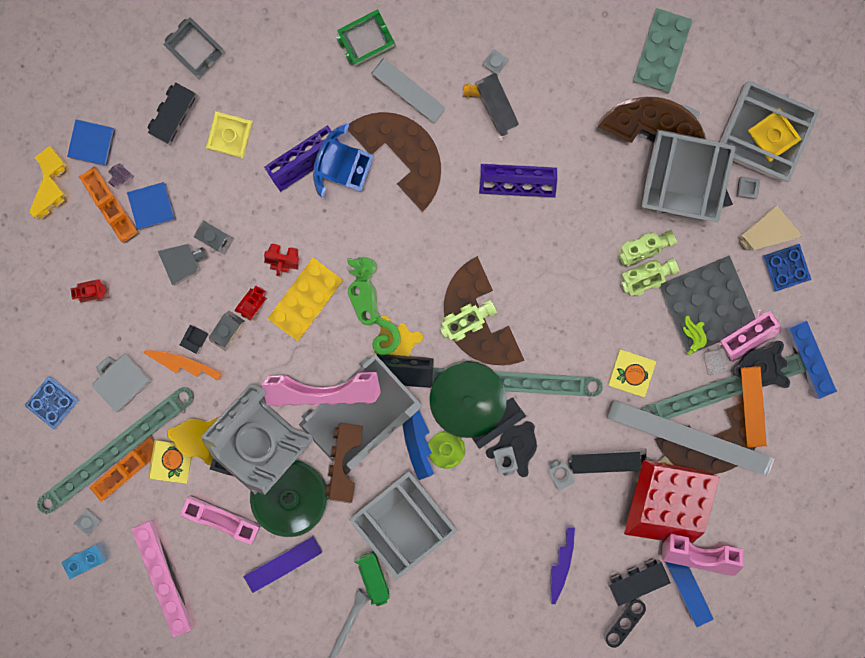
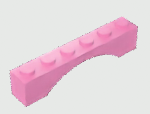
M377 372L357 373L352 379L343 384L326 388L304 385L286 375L268 376L262 384V388L266 392L264 396L266 405H274L276 407L324 403L329 405L337 403L354 404L356 402L370 404L376 402L381 393Z
M153 520L132 528L131 530L172 637L191 631L193 628L191 619L171 577Z

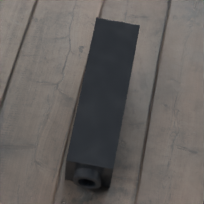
M647 449L575 453L569 459V467L573 470V474L641 471L643 460H647Z

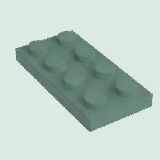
M656 8L633 82L670 93L693 19Z

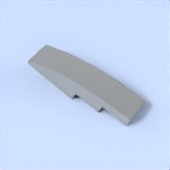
M383 58L372 71L376 78L431 122L435 123L446 109L386 59Z

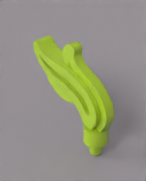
M686 316V327H683V331L688 337L693 339V344L688 352V355H691L706 345L707 338L702 328L704 323L699 322L695 325L690 320V317Z

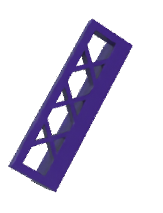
M328 125L264 166L280 192L314 170L318 152L324 140L320 139L327 133L332 132ZM312 145L311 149L304 151L307 146ZM296 156L294 160L289 161L290 157ZM280 166L279 170L274 173L271 172L272 169Z
M481 164L479 194L556 197L557 168ZM484 181L493 182L495 185L492 188L484 187ZM505 183H512L514 186L509 189L503 185ZM524 184H531L533 188L528 190L522 186ZM553 185L552 191L543 190L541 187Z

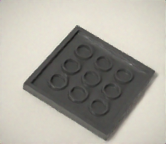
M730 255L661 283L659 287L687 355L690 351L689 348L693 344V339L688 337L683 331V327H686V316H689L695 325L699 322L704 323L702 328L706 335L707 343L697 351L721 342L724 338L756 319Z

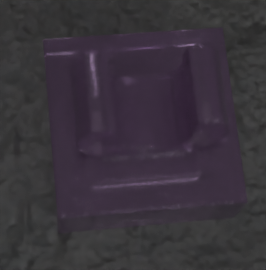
M120 163L112 166L108 171L113 176L108 183L113 187L119 184L123 185L133 178V175Z

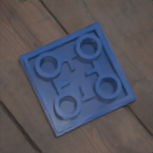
M75 119L67 157L106 166L114 128Z
M165 182L127 192L138 230L175 219Z
M800 244L762 256L774 292L812 280Z

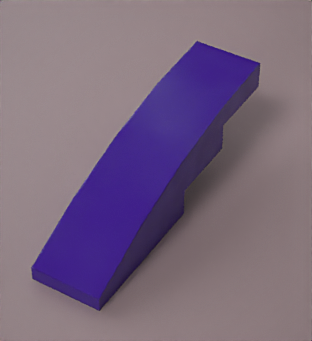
M566 525V545H558V564H550L551 604H556L570 569L575 536V527L573 525Z
M312 536L243 577L251 592L254 593L320 555L322 551Z

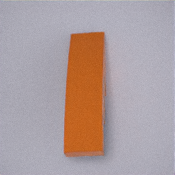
M94 166L80 175V180L119 240L124 243L138 234L137 229L97 168Z
M144 351V354L175 373H179L183 368L194 376L199 377L203 371L217 381L223 375L218 370L189 357L163 351Z
M761 366L741 368L747 447L767 446Z
M152 436L148 437L89 487L101 502L151 461L154 438Z

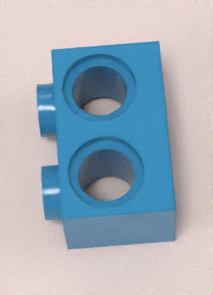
M98 543L65 559L61 563L69 579H72L106 562L108 558L101 544Z

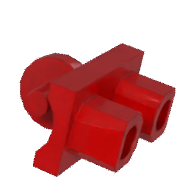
M270 244L268 251H265L264 263L271 264L270 269L276 270V276L280 277L281 272L289 273L290 268L298 270V249L290 247L288 248L287 255L279 254L281 246Z
M100 279L79 283L77 287L70 289L72 300L79 299L80 303L102 299L105 295V286L101 283Z
M255 286L254 289L250 288L234 311L241 313L243 318L251 321L267 299L263 296L265 290L258 286Z

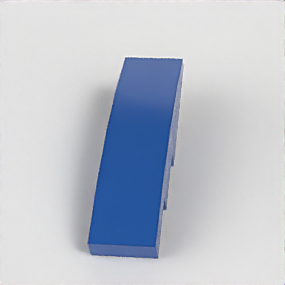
M418 410L402 426L412 466L418 480L432 476L434 472L427 458L432 452L424 437L429 434V430Z
M665 562L695 626L699 627L714 620L690 568Z

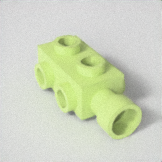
M671 230L663 233L661 237L656 232L646 233L636 241L631 240L624 243L621 247L619 258L622 264L627 265V267L636 265L638 262L654 257L662 252V248L676 245V237Z
M674 258L666 261L664 265H660L659 261L655 259L623 273L624 282L621 284L625 293L629 292L631 296H640L647 289L660 287L661 283L666 282L665 276L679 273V267Z
M491 300L486 301L479 308L476 305L472 307L471 304H468L460 309L462 313L456 316L452 313L444 317L445 322L441 323L443 327L440 330L445 339L449 337L450 340L454 339L457 342L466 337L465 332L472 330L474 333L483 328L482 323L485 322L483 318L497 314ZM471 314L475 316L473 322L468 321V316ZM454 323L458 325L456 331L451 330V325Z

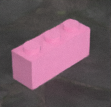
M768 311L721 340L722 348L733 363L780 334L781 326L771 311Z

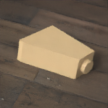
M775 206L739 237L742 239L740 241L742 246L746 250L750 249L753 251L799 238L802 234L782 210Z

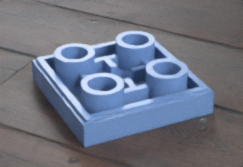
M48 376L24 406L55 430L79 399L51 376Z

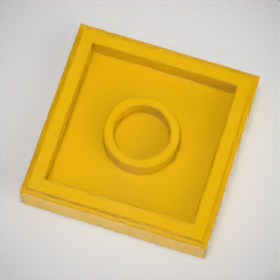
M774 112L747 131L759 148L777 156L802 140L788 119ZM765 155L769 162L773 160V158Z

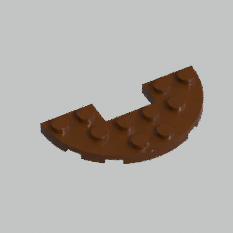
M638 97L624 101L609 110L598 123L599 128L630 143L634 141L640 129L654 135L657 134V129L706 139L703 127L688 109L674 101L660 97Z
M390 112L371 113L352 121L349 124L348 131L368 153L373 155L386 144L410 170L397 185L423 213L434 199L441 179L439 152L428 132L414 120Z
M478 256L466 262L451 279L444 299V317L452 313L455 316L462 313L460 309L468 304H471L472 307L476 305L479 308L476 298L493 291ZM471 314L468 316L469 322H473L475 320L474 315ZM483 318L485 321L482 323L483 328L474 333L472 330L464 333L466 337L457 342L454 340L463 352L473 359L486 364L504 366L525 361L510 327L507 326L491 333L485 318ZM454 323L451 325L452 331H456L458 329L457 324Z
M744 401L724 409L731 427L712 436L754 451L756 447H747ZM660 437L654 439L662 454L676 466L709 471L713 474L723 473L737 467L735 464Z

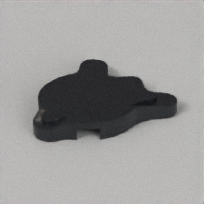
M775 341L768 348L755 349L747 353L742 362L735 367L736 376L742 378L741 368L761 366L762 387L775 384L782 388H788L790 380L781 373V369L788 365L781 355L784 348L783 342Z
M526 421L521 425H515L506 430L501 435L499 442L486 450L487 457L493 459V450L512 446L518 467L517 472L519 476L527 477L529 474V461L537 450L534 424ZM508 456L503 457L502 465L504 467L509 466L511 458Z

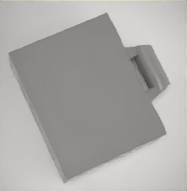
M122 354L117 361L106 357L96 366L100 378H97L91 386L115 412H119L152 379L128 354ZM112 363V366L104 373L103 370Z

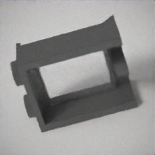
M189 17L178 25L179 29L175 33L172 32L165 38L163 45L200 80L226 52Z

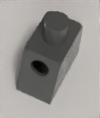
M202 220L193 236L224 255L234 240L233 237Z
M190 244L158 251L171 284L174 286L199 271L198 261L207 258L203 247L193 251Z
M227 311L210 334L209 341L226 351L245 320L233 312Z

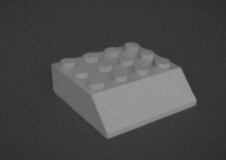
M749 80L744 84L720 142L736 146L734 162L766 176L789 182L820 111ZM773 112L787 118L802 139L779 156L759 148L747 132ZM765 155L773 158V160L769 162Z
M657 129L642 207L719 223L736 146Z
M410 471L349 519L397 580L457 532V528Z

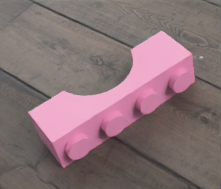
M192 496L187 497L180 516L196 523L219 529L249 545L253 544L260 525Z
M670 534L663 543L662 561L735 576L743 568V549L729 546L717 549H702L692 545L688 537Z

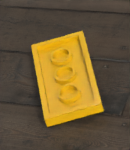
M312 257L267 319L296 341H299L344 280Z

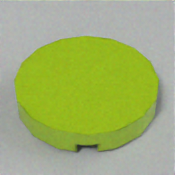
M446 431L435 434L428 444L432 454L428 455L430 460L436 466L444 469L454 468L460 464L466 451L462 438Z

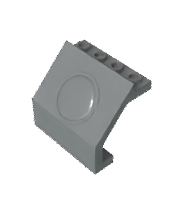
M250 384L201 436V439L211 456L254 494L259 492L265 495L309 446L313 438L310 434L291 427L266 405L263 397L266 395L265 390Z

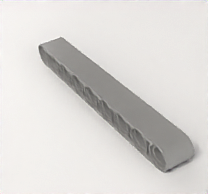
M615 400L608 415V419L765 476H769L775 459Z

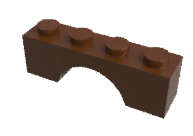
M339 423L338 427H334L333 438H336L335 446L331 447L330 457H333V463L329 465L327 475L330 477V484H326L325 496H328V501L348 504L353 501L355 483L350 481L344 474L342 462L345 454L350 449L361 445L363 426Z

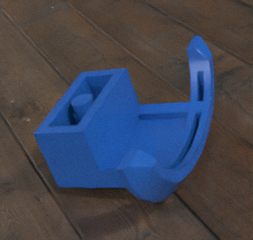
M349 124L339 125L330 132L318 152L314 165L313 180L315 190L321 197L324 196L326 190L321 177L354 190H362L374 155L335 141L338 136L347 133Z

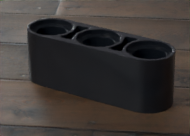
M637 598L627 602L606 629L604 640L608 646L612 648L619 647L645 614L646 606L641 599ZM634 603L641 604V609L637 612L632 611ZM623 618L630 620L629 625L626 627L620 626V621ZM612 633L618 634V639L615 642L608 641V637Z

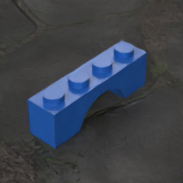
M800 321L786 327L785 330L791 344L799 354L806 370L807 382L814 398L821 399L837 392L808 322Z

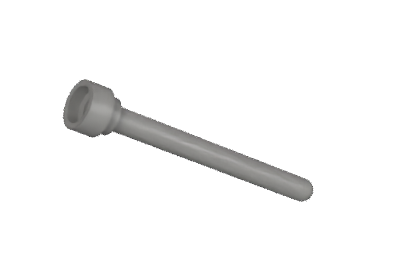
M357 590L354 596L355 605L329 658L338 657L362 606L369 602L370 599L366 592Z

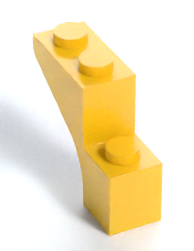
M48 146L35 157L43 174L42 182L30 209V214L35 219H42L50 213L49 209L53 206L61 205L65 201L64 197L67 196L53 178L64 173V168L67 164L51 146Z

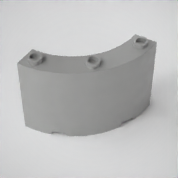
M376 354L370 359L367 356L359 363L361 368L345 381H349L357 373L377 372L381 393L376 402L370 404L364 402H356L354 404L337 403L334 405H329L328 403L320 404L314 411L309 409L301 417L304 420L299 423L300 427L312 436L313 441L332 462L333 457H330L331 447L335 446L336 438H333L334 427H338L339 423L363 426L361 445L350 449L343 458L342 467L345 475L369 454L368 449L372 451L422 407L419 401ZM341 380V381H340L338 384H336L335 386L340 385V384H343V383H345V382H343V381Z

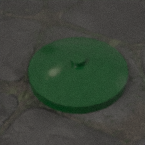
M463 361L448 366L436 377L431 387L430 409L434 419L446 432L457 437L474 438L488 433L500 422L506 409V391L500 377L491 368L478 362Z
M295 460L265 495L259 492L256 494L250 492L251 510L257 522L268 532L280 537L301 536L311 531L321 521L327 507L326 487L320 475L312 467Z

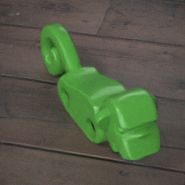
M369 257L348 258L347 263L355 268V270H349L350 274L356 276V280L348 287V296L356 315L364 325L378 324L392 333L393 341L389 347L382 348L380 345L382 341L386 342L389 340L388 335H379L372 343V347L377 354H390L398 348L401 335L399 329L390 321L381 318L377 310L376 288L371 282V277L377 270V263ZM356 287L360 289L359 295L355 292ZM367 311L371 315L370 319L366 317Z

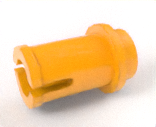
M470 83L463 85V96L467 98L469 96L481 97L476 85H470Z

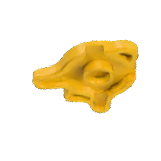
M381 316V318L390 321L388 316ZM400 324L398 326L401 335L400 344L394 352L387 355L410 356L413 346L423 340L421 332H410L405 324ZM380 326L379 335L389 336V340L386 342L382 341L380 345L382 348H387L391 345L393 336L388 329Z
M218 417L209 421L194 418L186 419L180 425L169 428L167 437L173 441L182 454L190 457H199L205 464L211 465L213 457L203 443L201 436L214 424Z

